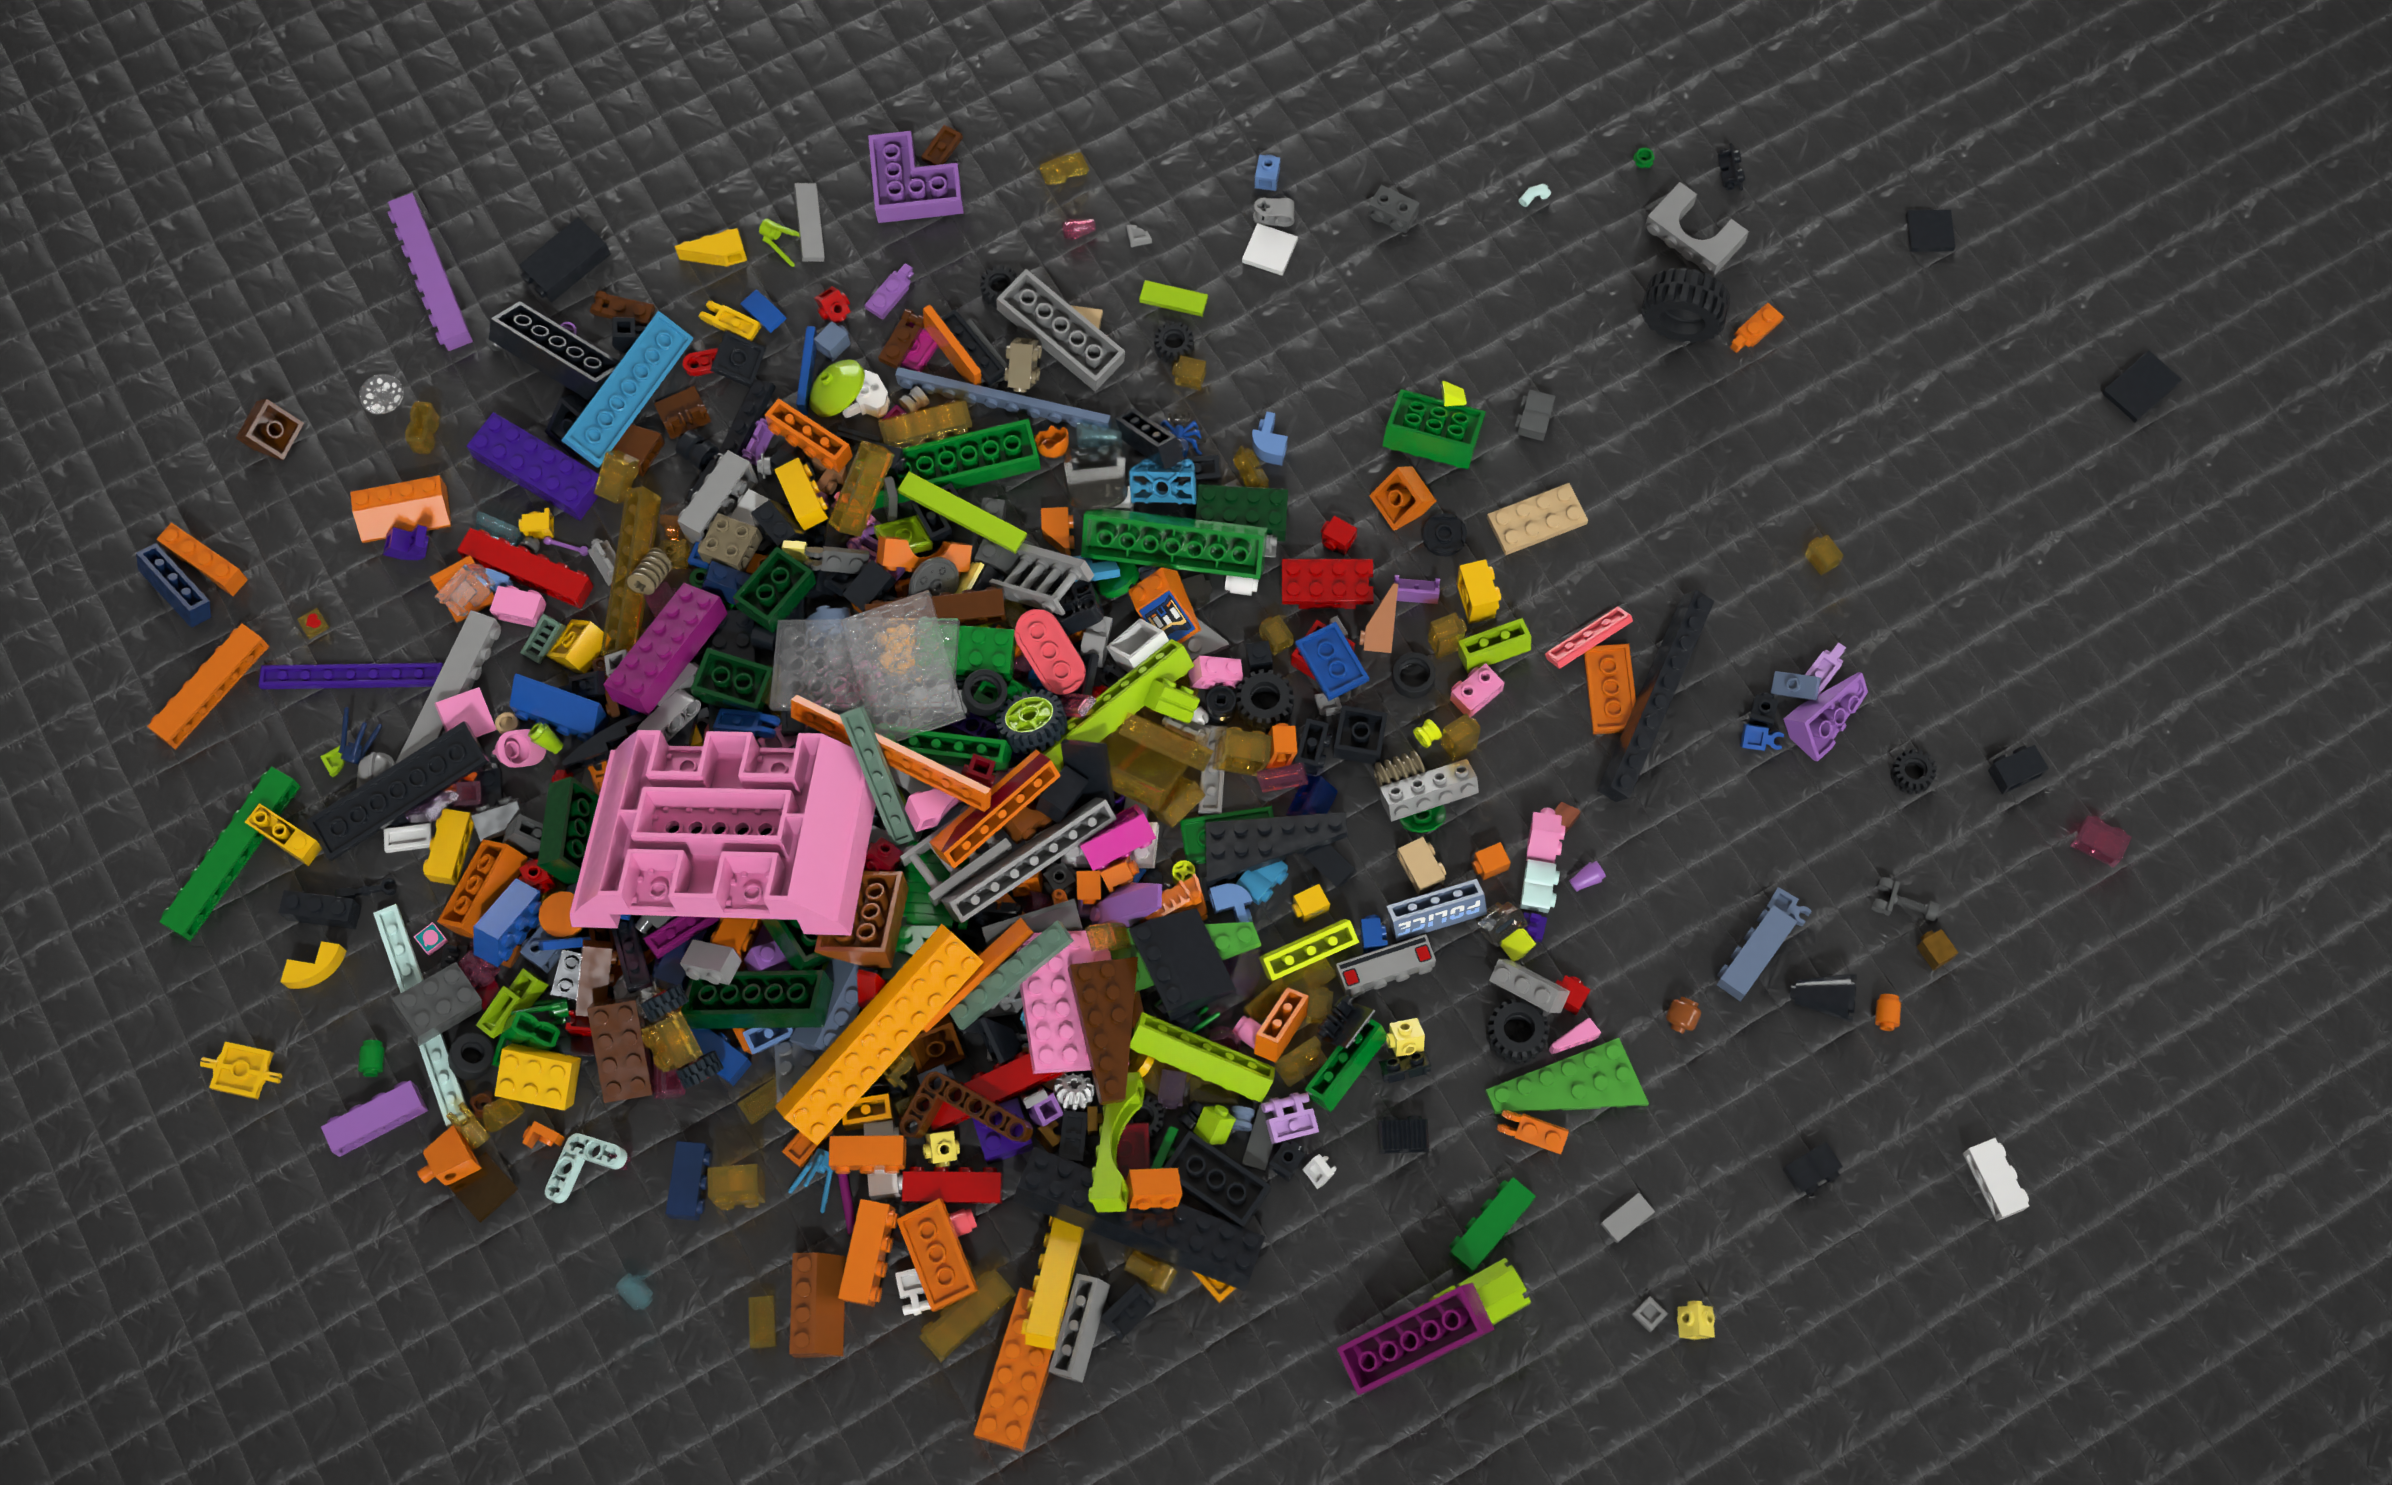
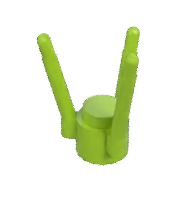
M765 219L759 227V233L764 236L763 241L768 243L791 267H794L795 264L772 240H777L782 232L798 237L799 232L781 226L770 219Z

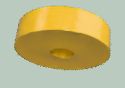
M1132 1049L1129 1054L1128 1072H1140L1143 1078L1151 1069L1155 1058L1137 1053Z

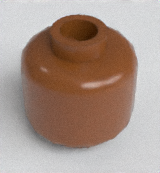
M1682 996L1680 999H1674L1666 1014V1020L1671 1023L1670 1028L1684 1034L1685 1030L1693 1031L1702 1013L1700 1008H1698L1699 1004Z

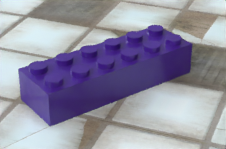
M494 412L467 445L474 459L579 521L606 488L600 474Z

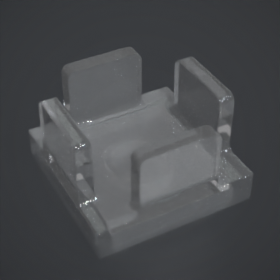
M465 564L436 594L435 598L440 603L446 604L457 616H465L468 611L464 606L470 602L473 606L478 607L491 594L492 591L488 587H493L496 583L486 574L487 570L481 564Z

